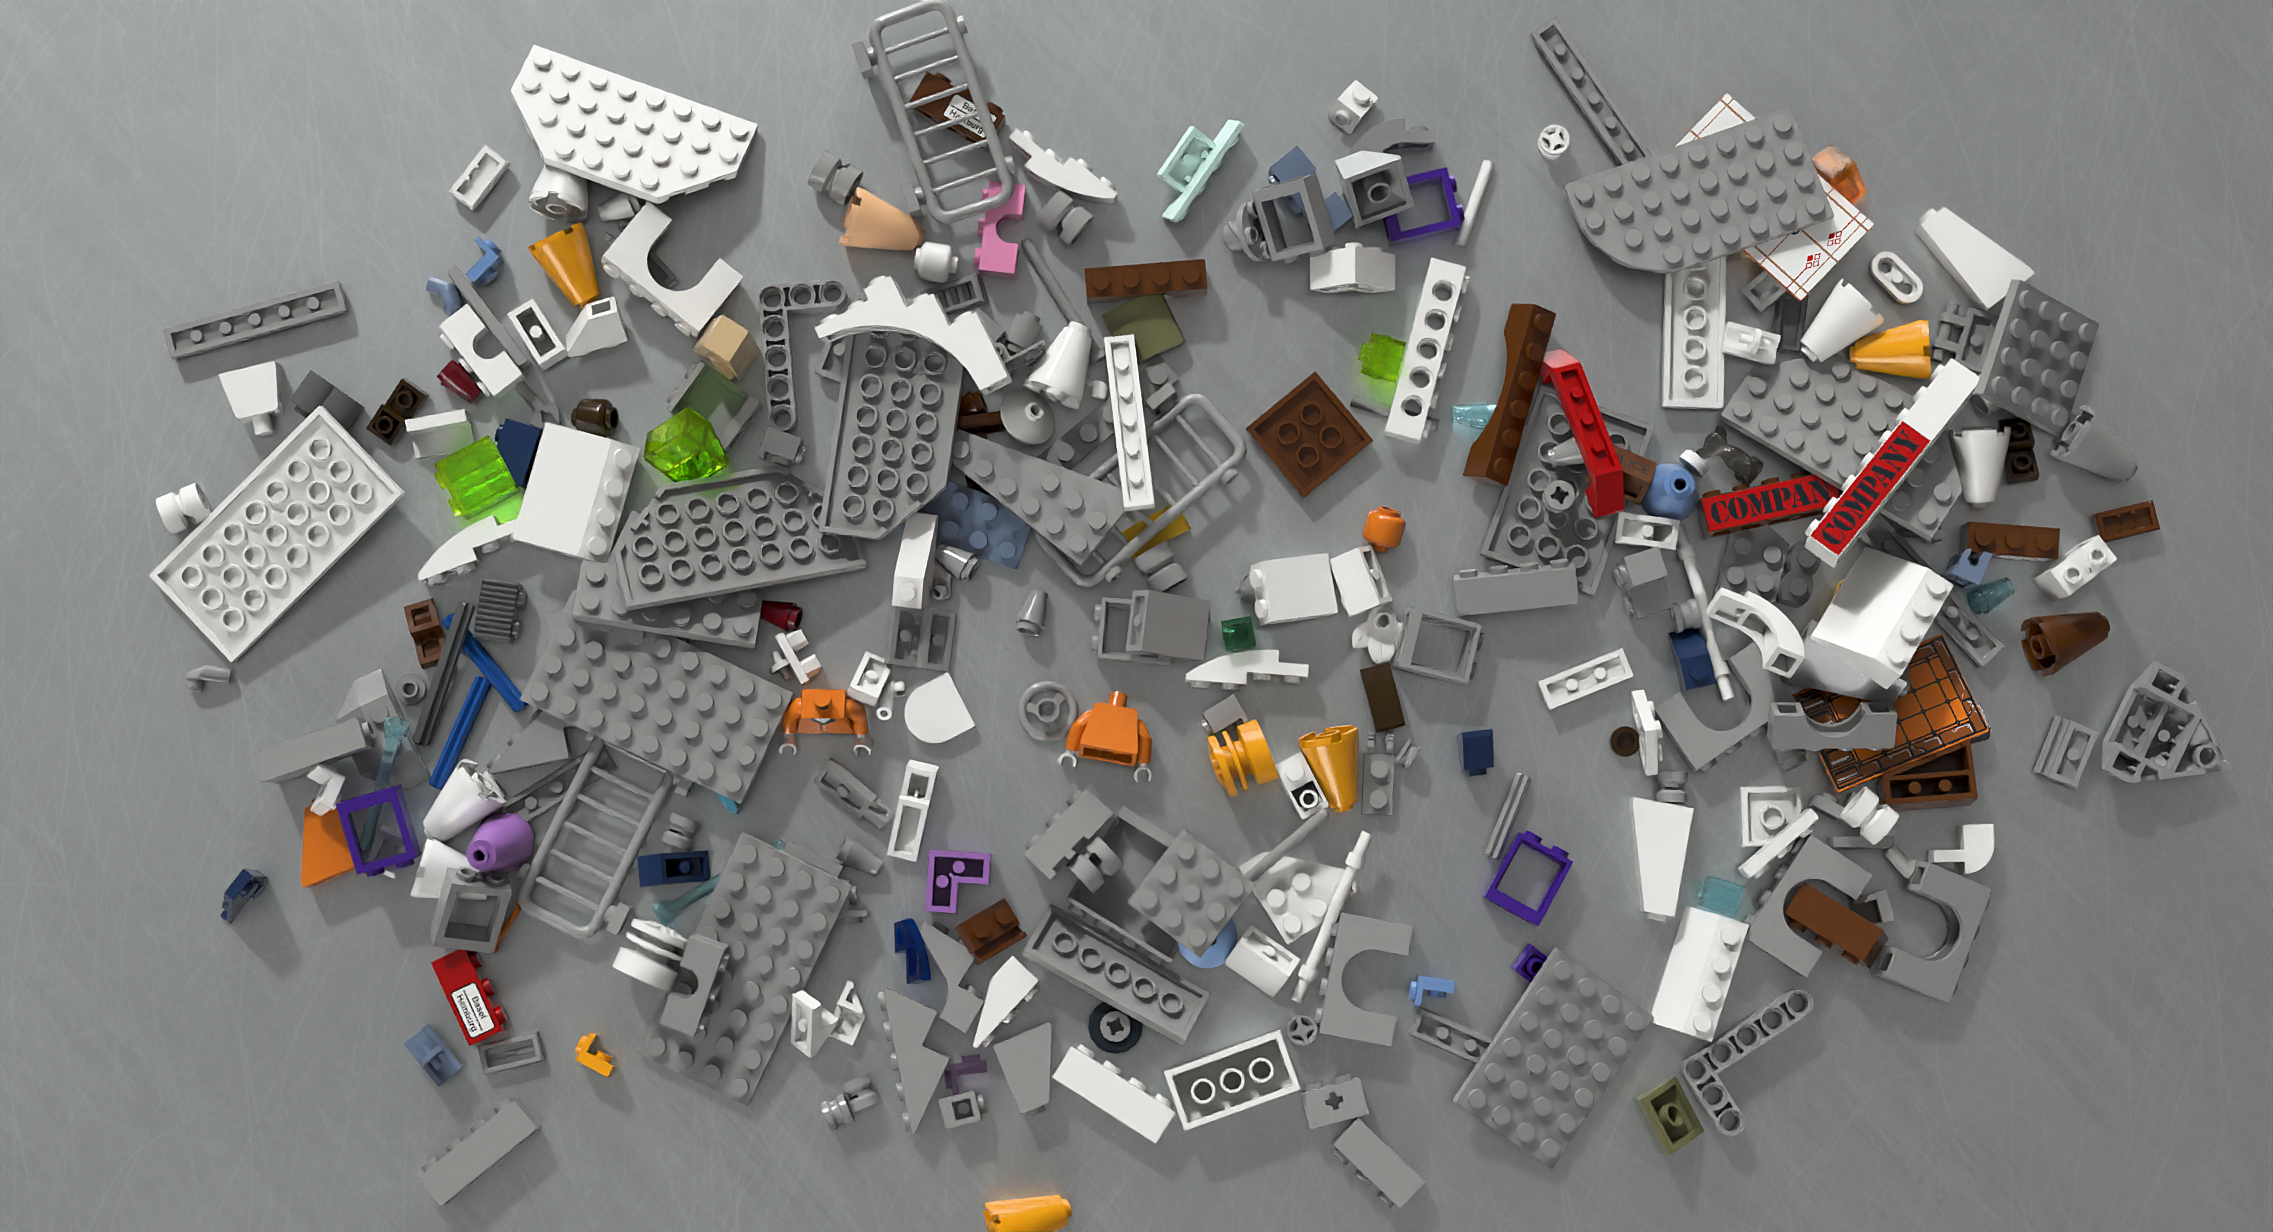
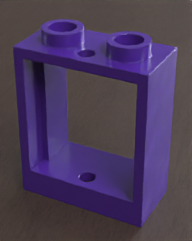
M1447 167L1406 177L1409 187L1440 180L1450 220L1401 231L1397 213L1382 218L1389 247L1458 231L1462 225L1461 221H1464L1465 217L1461 203L1456 204L1454 192H1457V184L1454 175H1449Z
M401 784L343 800L336 804L357 875L366 872L367 878L385 873L384 867L396 864L397 869L414 865V859L422 855ZM391 801L406 852L366 863L351 812Z
M1526 830L1525 834L1516 833L1482 897L1537 927L1545 916L1573 861L1567 859L1568 852L1555 845L1551 849L1540 844L1542 841L1541 837ZM1520 845L1559 865L1536 910L1497 890Z

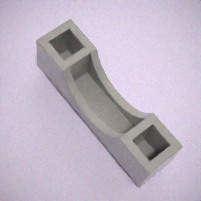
M1769 702L1767 737L1772 749L1784 752L1792 751L1793 749L1822 751L1826 748H1837L1842 751H1851L1854 748H1868L1873 751H1881L1885 748L1895 747L1897 713L1892 702H1861L1856 711L1844 721L1834 724H1823L1809 718L1803 711L1800 702Z

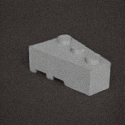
M1078 789L1066 802L1070 807L1062 815L1056 812L1045 824L1048 827L1047 831L1041 837L1036 834L1025 846L1027 851L1024 853V856L1051 881L1114 815L1088 789L1083 793Z

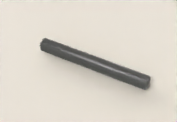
M459 601L413 736V741L418 745H430L475 610V606L469 602Z

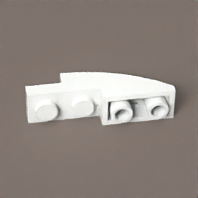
M1015 129L1010 135L1009 144L1029 159L1025 164V172L1053 190H1063L1070 197L1083 201L1114 204L1118 200V194L1115 192L1116 186L1105 177H1102L1100 180L1091 173L1093 168L1084 160L1079 158L1076 161L1070 157L1062 165L1060 164L1062 159L1050 149L1047 152L1037 145L1039 141L1028 131L1021 133L1018 129Z
M491 515L463 529L442 545L425 563L418 574L419 581L434 586L447 581V575L458 572V575H464L476 569L475 565L482 563L478 551L482 550L483 553L494 551L500 548L499 543L509 539L512 543L518 542V540L512 539L517 519L500 525L498 518Z
M1279 650L1244 651L1225 655L1199 665L1186 673L1185 682H1191L1192 688L1209 689V684H1221V690L1239 691L1240 686H1246L1247 674L1253 675L1252 680L1271 681V676L1283 677V682L1299 684L1301 683V678L1307 679L1309 664L1279 662Z

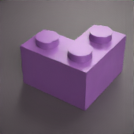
M929 850L925 911L957 914L959 883L990 885L992 854Z

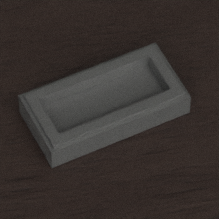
M1786 292L1776 301L1771 332L1781 335L1776 352L1794 355L1801 353L1802 343L1800 341L1804 333L1809 295H1806L1805 299L1798 301L1790 292Z

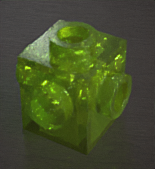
M1371 333L1369 343H1362L1358 360L1363 361L1360 373L1374 379L1395 383L1407 342L1393 339L1387 335Z

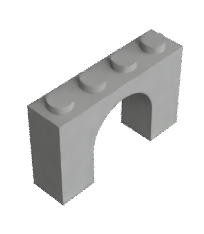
M1755 642L1750 643L1725 660L1744 688L1747 696L1746 714L1743 720L1732 730L1716 731L1703 725L1680 693L1655 708L1656 721L1659 720L1661 728L1692 772L1699 768L1702 772L1707 771L1718 763L1715 757L1724 751L1727 755H1730L1743 746L1740 742L1741 739L1749 734L1754 738L1767 729L1765 723L1768 722L1769 702H1796L1777 673L1763 668L1762 653Z
M1808 834L1803 839L1800 836L1797 838L1793 848L1790 850L1794 854L1788 863L1782 862L1773 876L1777 879L1771 889L1768 887L1764 889L1757 900V903L1760 904L1754 915L1749 913L1743 923L1749 925L1745 936L1747 941L1806 978L1823 952L1796 935L1788 927L1783 914V904L1787 893L1794 885L1803 880L1819 879L1848 898L1857 900L1873 876L1811 834Z
M1916 860L1914 871L1909 878L1906 889L1937 902L1943 908L1948 919L1946 941L1938 952L1926 958H1919L1898 948L1884 946L1874 974L1934 1000L1950 1003L1951 998L1957 992L1961 971L1968 963V952L1971 944L1978 936L1979 923L1983 912L1987 910L1990 904L1989 896L1992 889L1931 862Z
M1340 912L1338 920L1332 924L1330 932L1331 936H1335L1333 948L1327 947L1324 965L1329 966L1327 978L1322 977L1320 982L1319 996H1324L1322 1009L1316 1008L1314 1022L1318 1027L1317 1033L1392 1046L1397 1016L1365 1011L1354 1006L1344 994L1341 981L1342 973L1346 963L1354 955L1365 950H1377L1408 956L1413 925Z

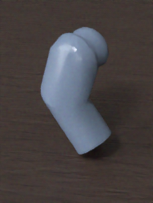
M429 278L426 291L440 295L444 304V313L452 316L463 304L458 288L451 283L437 278Z

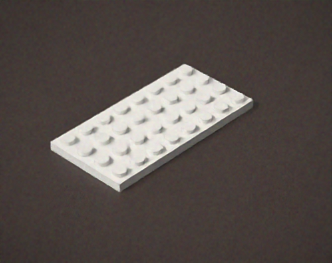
M318 406L149 576L231 663L236 662L405 492L323 406Z

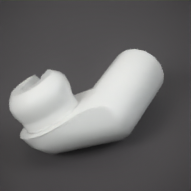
M1895 845L1885 853V856L1903 877L1909 879L1914 871L1916 860L1906 857L1898 846Z

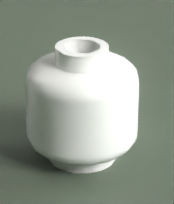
M925 242L922 248L917 247L913 271L918 272L921 280L946 283L950 274L956 275L958 257L953 256V249L950 245Z

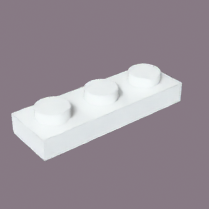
M1623 648L1538 681L1537 684L1547 709L1551 710L1629 679L1634 675Z
M1805 809L1738 868L1739 872L1745 878H1751L1753 875L1756 879L1770 868L1768 862L1775 856L1779 859L1793 848L1790 843L1795 838L1800 836L1803 839L1816 828L1813 823L1819 817L1812 809Z

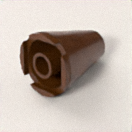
M2097 611L2031 617L2024 620L2021 625V632L2025 631L2026 639L2021 640L2022 648L2028 662L2035 671L2042 670L2044 672L2042 676L2053 675L2106 640L2110 631V624L2108 619Z

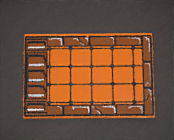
M1943 634L1920 642L1907 665L1909 667L1908 680L1911 681L1910 688L1904 697L1899 696L1893 705L1897 713L1894 748H1885L1881 751H1873L1868 748H1854L1851 751L1826 748L1818 751L1826 768V773L1829 775L1837 794L1912 762L1929 757L1943 749L1945 750L1960 744L1969 738L1971 740L1989 732L1980 708L1977 706ZM1808 688L1792 695L1796 702H1800L1803 711L1809 718L1823 724H1834L1844 721L1856 711L1861 702H1875Z

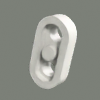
M1888 251L1881 252L1872 259L1870 263L1871 276L1898 303L1912 304L1920 298L1923 292L1921 279L1896 254ZM1880 264L1888 265L1889 273L1881 272ZM1907 285L1910 288V294L1902 293L1901 286Z

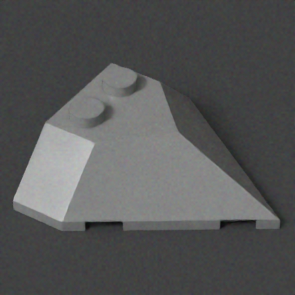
M2154 661L2128 688L2103 740L2102 770L2126 783L2234 771L2229 760H2225L2218 747L2219 742L2198 702L2193 700L2183 674L2159 661Z

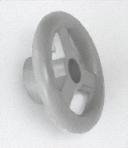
M1053 681L1036 683L1024 692L1019 701V722L1025 732L1037 740L1046 742L1059 740L1069 734L1071 725L1078 718L1077 701L1072 692L1060 683ZM1044 690L1058 692L1053 699L1044 698L1037 704L1029 702L1038 692ZM1066 699L1069 706V717L1065 725L1058 729L1056 719L1060 714L1059 706ZM1047 705L1052 706L1054 709L1051 716H1044L1042 714L1043 707ZM1027 712L1036 713L1039 720L1047 723L1050 732H1042L1034 728L1028 720Z

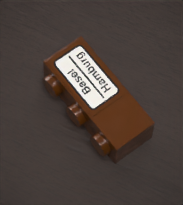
M926 72L909 103L954 88L950 84L952 81L941 73L936 72L933 75ZM967 89L912 108V110L937 124H941L975 112L976 108L970 91ZM987 102L997 135H999L1006 123L1005 115L1002 114L1003 109L992 102ZM979 117L945 128L972 144L986 139ZM988 145L980 147L986 152L990 150Z
M1969 521L1961 525L1959 555L1961 556L1965 550L1970 548L1971 554L1969 556L1980 557L1986 551L1993 554L1991 558L2051 562L2058 559L2060 528Z

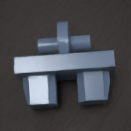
M427 1024L415 1036L404 1043L438 1087L464 1067L430 1024Z

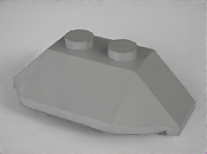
M381 668L353 681L337 716L336 723L360 717L365 718L366 722H370L373 728L375 739L372 740L374 747L352 756L360 776L390 787L401 784L403 791L430 780L431 775L417 744L413 741L412 733L383 669Z

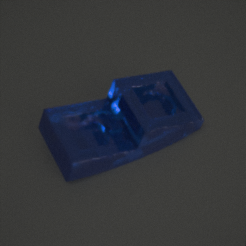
M912 918L895 922V953L906 954L907 984H920L930 981L929 958L918 926Z

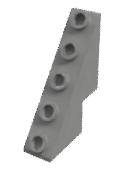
M537 709L528 719L530 725L523 733L519 730L510 738L507 743L510 747L504 754L498 753L487 764L489 768L488 774L497 775L573 759L567 729L577 727Z
M884 987L883 992L878 993L881 1011L887 1010L889 1022L884 1023L887 1040H893L895 1052L890 1053L893 1070H899L901 1083L896 1084L900 1102L905 1101L908 1113L903 1114L906 1132L912 1131L915 1134L951 1058L923 1045L939 1011L888 987Z

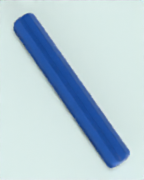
M454 613L448 615L442 621V624L448 631ZM468 629L462 649L490 681L510 708L516 713L522 711L528 705L520 700L522 694L481 643L473 638L472 632Z
M481 676L475 677L429 780L430 786L442 790L450 778L491 687L488 679Z

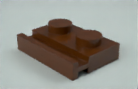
M1005 898L955 927L970 954L973 953L976 957L977 966L1027 936L1019 928L1018 925L1020 923Z

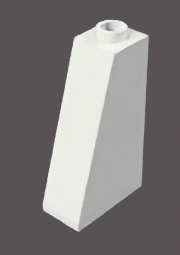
M1945 206L1937 212L1932 208L1918 219L1922 224L1915 229V232L1978 310L1987 311L2007 295L2011 279L2024 282L2035 274L2032 268Z
M1632 797L1629 799V813L1640 911L1648 913L1647 919L1666 922V916L1675 917L1694 808Z

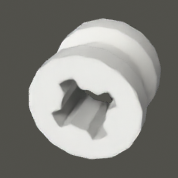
M1560 125L1546 127L1541 133L1537 144L1541 155L1548 159L1561 157L1569 146V133Z

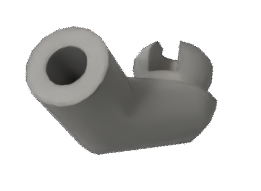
M935 559L934 582L931 594L935 600L943 601L948 599L952 593L953 576L949 570Z

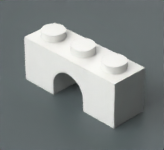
M468 303L439 325L444 332L440 336L450 350L456 347L462 357L458 359L469 374L473 371L481 379L477 382V385L487 397L493 395L499 401L516 388L518 383L527 379L505 351L492 359H483L479 356V342L491 331Z

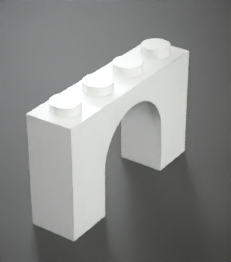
M647 201L601 259V263L604 264L603 269L613 278L617 279L620 277L628 283L627 288L639 298L644 296L652 302L651 307L663 317L668 315L676 321L675 326L687 336L692 334L697 337L737 288L743 276L719 258L700 283L689 290L672 291L660 286L649 273L647 255L649 250L667 230L672 219Z

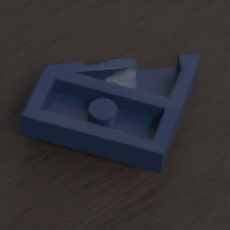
M243 868L224 893V901L222 903L224 911L220 914V917L231 924L250 898L254 900L260 895L265 887L262 883L267 877L259 870Z

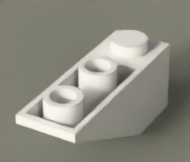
M1013 955L991 978L973 1043L975 1048H978L980 1044L986 1048L998 1035L994 1029L1001 1022L1007 1025L1019 1012L1015 1009L1017 1004L1022 999L1028 1002L1040 990L1036 986L1040 980Z

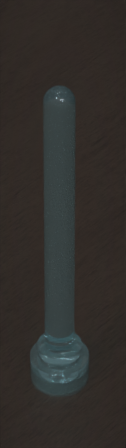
M391 716L385 719L383 733L385 734L386 744L373 792L386 789L388 786L398 743L407 737L410 723L403 718ZM383 804L369 807L360 841L363 853L370 852Z
M778 839L769 845L783 851L786 842ZM723 872L672 902L670 899L666 902L662 900L653 905L652 908L662 925L667 926L675 921L674 918L679 915V911L713 892Z

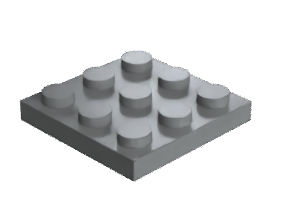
M1182 829L1127 903L1201 958L1256 884L1186 830Z

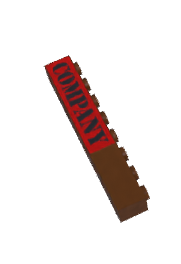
M1802 471L1792 474L1790 476L1791 479L1779 481V478L1775 477L1762 481L1760 486L1750 487L1749 484H1741L1733 487L1732 492L1722 494L1720 490L1706 492L1702 494L1703 498L1699 499L1696 508L1704 539H1709L1757 527L1825 514L1823 510L1833 497L1838 499L1844 491L1814 474L1809 475L1808 471Z

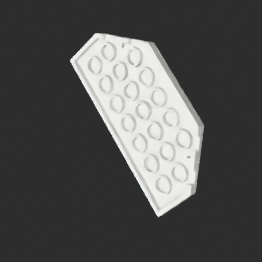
M533 45L511 89V99L515 107H518L523 117V123L531 139H534L544 164L656 204L668 201L670 196L682 192L689 194L708 187L709 183L723 178L725 181L736 178L758 132V124L536 45Z

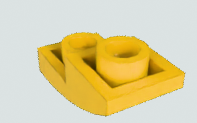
M1171 505L1150 515L1149 518L1154 522L1170 509ZM1182 513L1133 554L1132 557L1135 559L1156 545L1165 541L1170 542L1190 530L1191 527L1184 514ZM1141 520L1122 531V533L1131 541L1145 530L1148 525L1144 520Z

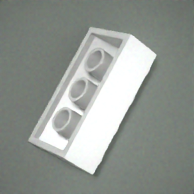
M1685 906L1652 1007L1651 1015L1654 1017L1650 1023L1712 1042L1749 925L1718 914Z

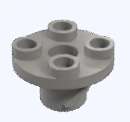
M1254 201L1241 204L1237 212L1236 221H1227L1223 228L1225 245L1232 251L1239 250L1242 252L1244 250L1248 257L1254 261L1271 258Z

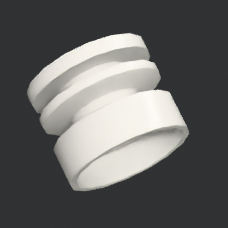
M633 918L631 926L643 932L641 936L627 932L626 937L636 944L635 950L620 947L612 966L636 979L671 992L679 973L668 964L670 960L681 962L683 955L675 952V948L677 946L685 949L688 941L679 932L662 924Z

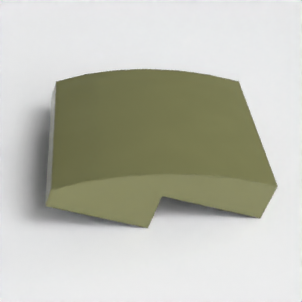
M1164 295L1138 296L1102 315L1112 337L1134 334L1137 365L1156 355H1162L1186 342Z

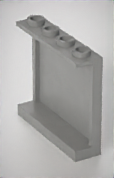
M1122 806L1102 841L1117 855L1124 865L1113 876L1106 875L1105 883L1093 894L1078 879L1066 898V901L1071 903L1068 909L1081 917H1084L1086 913L1097 919L1094 925L1109 934L1112 929L1121 933L1123 936L1120 941L1135 950L1138 945L1147 949L1149 952L1146 956L1161 966L1164 961L1171 963L1179 949L1177 940L1127 902L1176 837ZM1098 858L1092 864L1098 868L1102 861Z

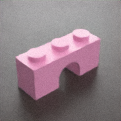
M989 181V189H983L982 200L999 194L1002 190V183ZM1014 184L1013 195L1007 203L986 211L985 219L979 218L977 236L982 237L981 248L975 249L974 266H979V274L1011 279L1016 278L1019 253L1018 244L1004 242L998 237L997 230L1000 224L1006 220H1023L1026 185Z

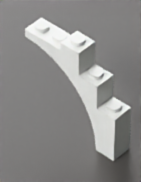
M891 276L877 277L869 283V287L863 289L868 301L860 300L854 302L847 307L848 311L838 316L837 314L829 315L820 321L821 325L815 327L819 338L826 344L848 335L869 331H895L918 336L939 345L956 357L969 371L980 391L985 395L1013 382L982 318L977 312L973 314L971 312L963 313L954 319L955 323L951 324L939 299L934 294H922L913 299L912 305L908 306L897 282Z

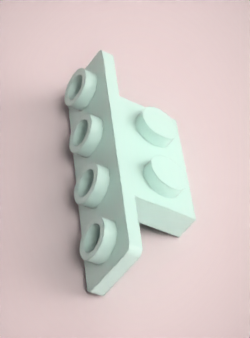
M1228 120L1214 141H1211L1196 127L1190 126L1156 174L1178 192L1162 215L1165 220L1178 222L1188 214L1192 200L1203 192L1207 186L1206 180L1210 174L1222 165L1224 161L1223 156L1228 148L1235 145L1241 136L1240 131L1244 124L1240 121Z

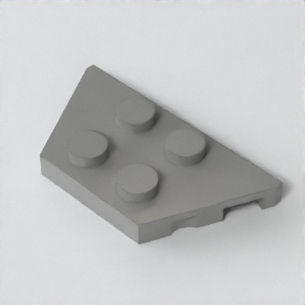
M1768 525L1728 534L1712 600L1722 587L1742 596L1747 591H1750L1771 604L1775 603L1790 544Z

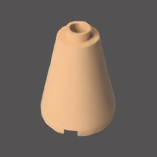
M856 187V195L851 197L843 222V227L847 229L845 235L840 234L839 244L850 247L914 251L916 246H922L926 230L921 229L922 223L867 190Z

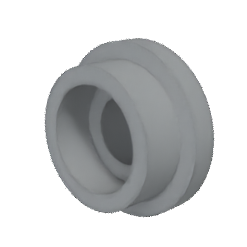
M406 674L400 677L395 685L396 697L405 704L412 705L420 702L426 693L424 681L414 674ZM412 683L415 691L407 695L405 687L407 684Z

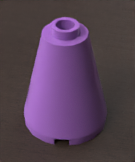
M494 813L486 817L479 824L467 848V860L477 870L495 872L518 870L525 862H528L533 854V832L528 823L517 814Z

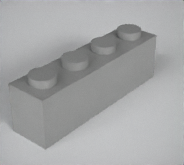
M1568 559L1552 560L1550 565L1538 566L1537 562L1520 564L1518 569H1508L1506 565L1490 567L1489 572L1479 573L1474 568L1463 569L1459 571V575H1454L1453 579L1457 616L1579 604L1575 563H1569Z
M508 1098L493 1109L496 1115L488 1121L485 1118L479 1120L469 1129L472 1132L470 1136L465 1140H462L460 1137L445 1148L448 1153L440 1160L434 1157L421 1168L424 1173L417 1179L440 1207L449 1203L541 1128V1125L519 1098L514 1099L512 1102Z

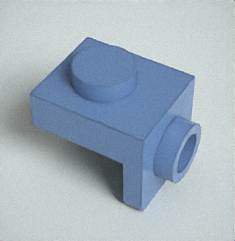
M477 237L474 241L486 254L465 275L479 288L482 284H489L498 273L496 270L504 262L498 256L502 251L490 239L484 242Z

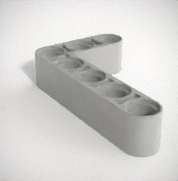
M837 280L774 284L765 286L759 293L758 301L768 419L774 429L791 434L798 426L789 315L834 312L844 308L848 295L843 284ZM831 289L841 291V297L836 302H829L825 299L826 293ZM803 291L809 292L811 299L807 304L799 305L796 303L797 294ZM777 294L781 296L780 304L773 308L766 306L767 297ZM773 324H781L784 327L783 333L778 337L768 335V329ZM777 353H782L786 356V362L780 367H774L770 363L772 356ZM779 383H785L789 386L787 394L782 397L773 395V389ZM780 413L790 414L791 421L787 426L779 427L776 425V417Z
M1789 990L1713 1039L1712 1042L1707 1043L1687 1056L1681 1062V1077L1719 1133L1727 1136L1739 1135L1744 1130L1745 1118L1717 1074L1807 1016L1813 1009V999L1808 992L1804 990ZM1798 994L1803 998L1804 1006L1800 1011L1795 1012L1790 1006V1001L1793 996ZM1771 1011L1775 1012L1779 1018L1777 1026L1772 1029L1768 1028L1765 1023V1017ZM1745 1028H1749L1753 1033V1040L1748 1045H1743L1739 1039L1740 1032ZM1722 1044L1727 1048L1728 1056L1724 1061L1718 1062L1714 1057V1050L1718 1045ZM1697 1061L1702 1066V1074L1698 1078L1693 1079L1688 1073V1068L1692 1062ZM1712 1087H1715L1719 1092V1099L1715 1104H1709L1705 1099L1706 1091ZM1732 1113L1736 1118V1125L1733 1129L1726 1130L1722 1125L1723 1117L1726 1114Z

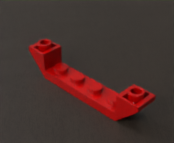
M1563 349L1545 352L1539 375L1543 384L1553 382L1592 482L1585 490L1593 514L1595 518L1623 512L1625 509L1623 469L1581 362Z

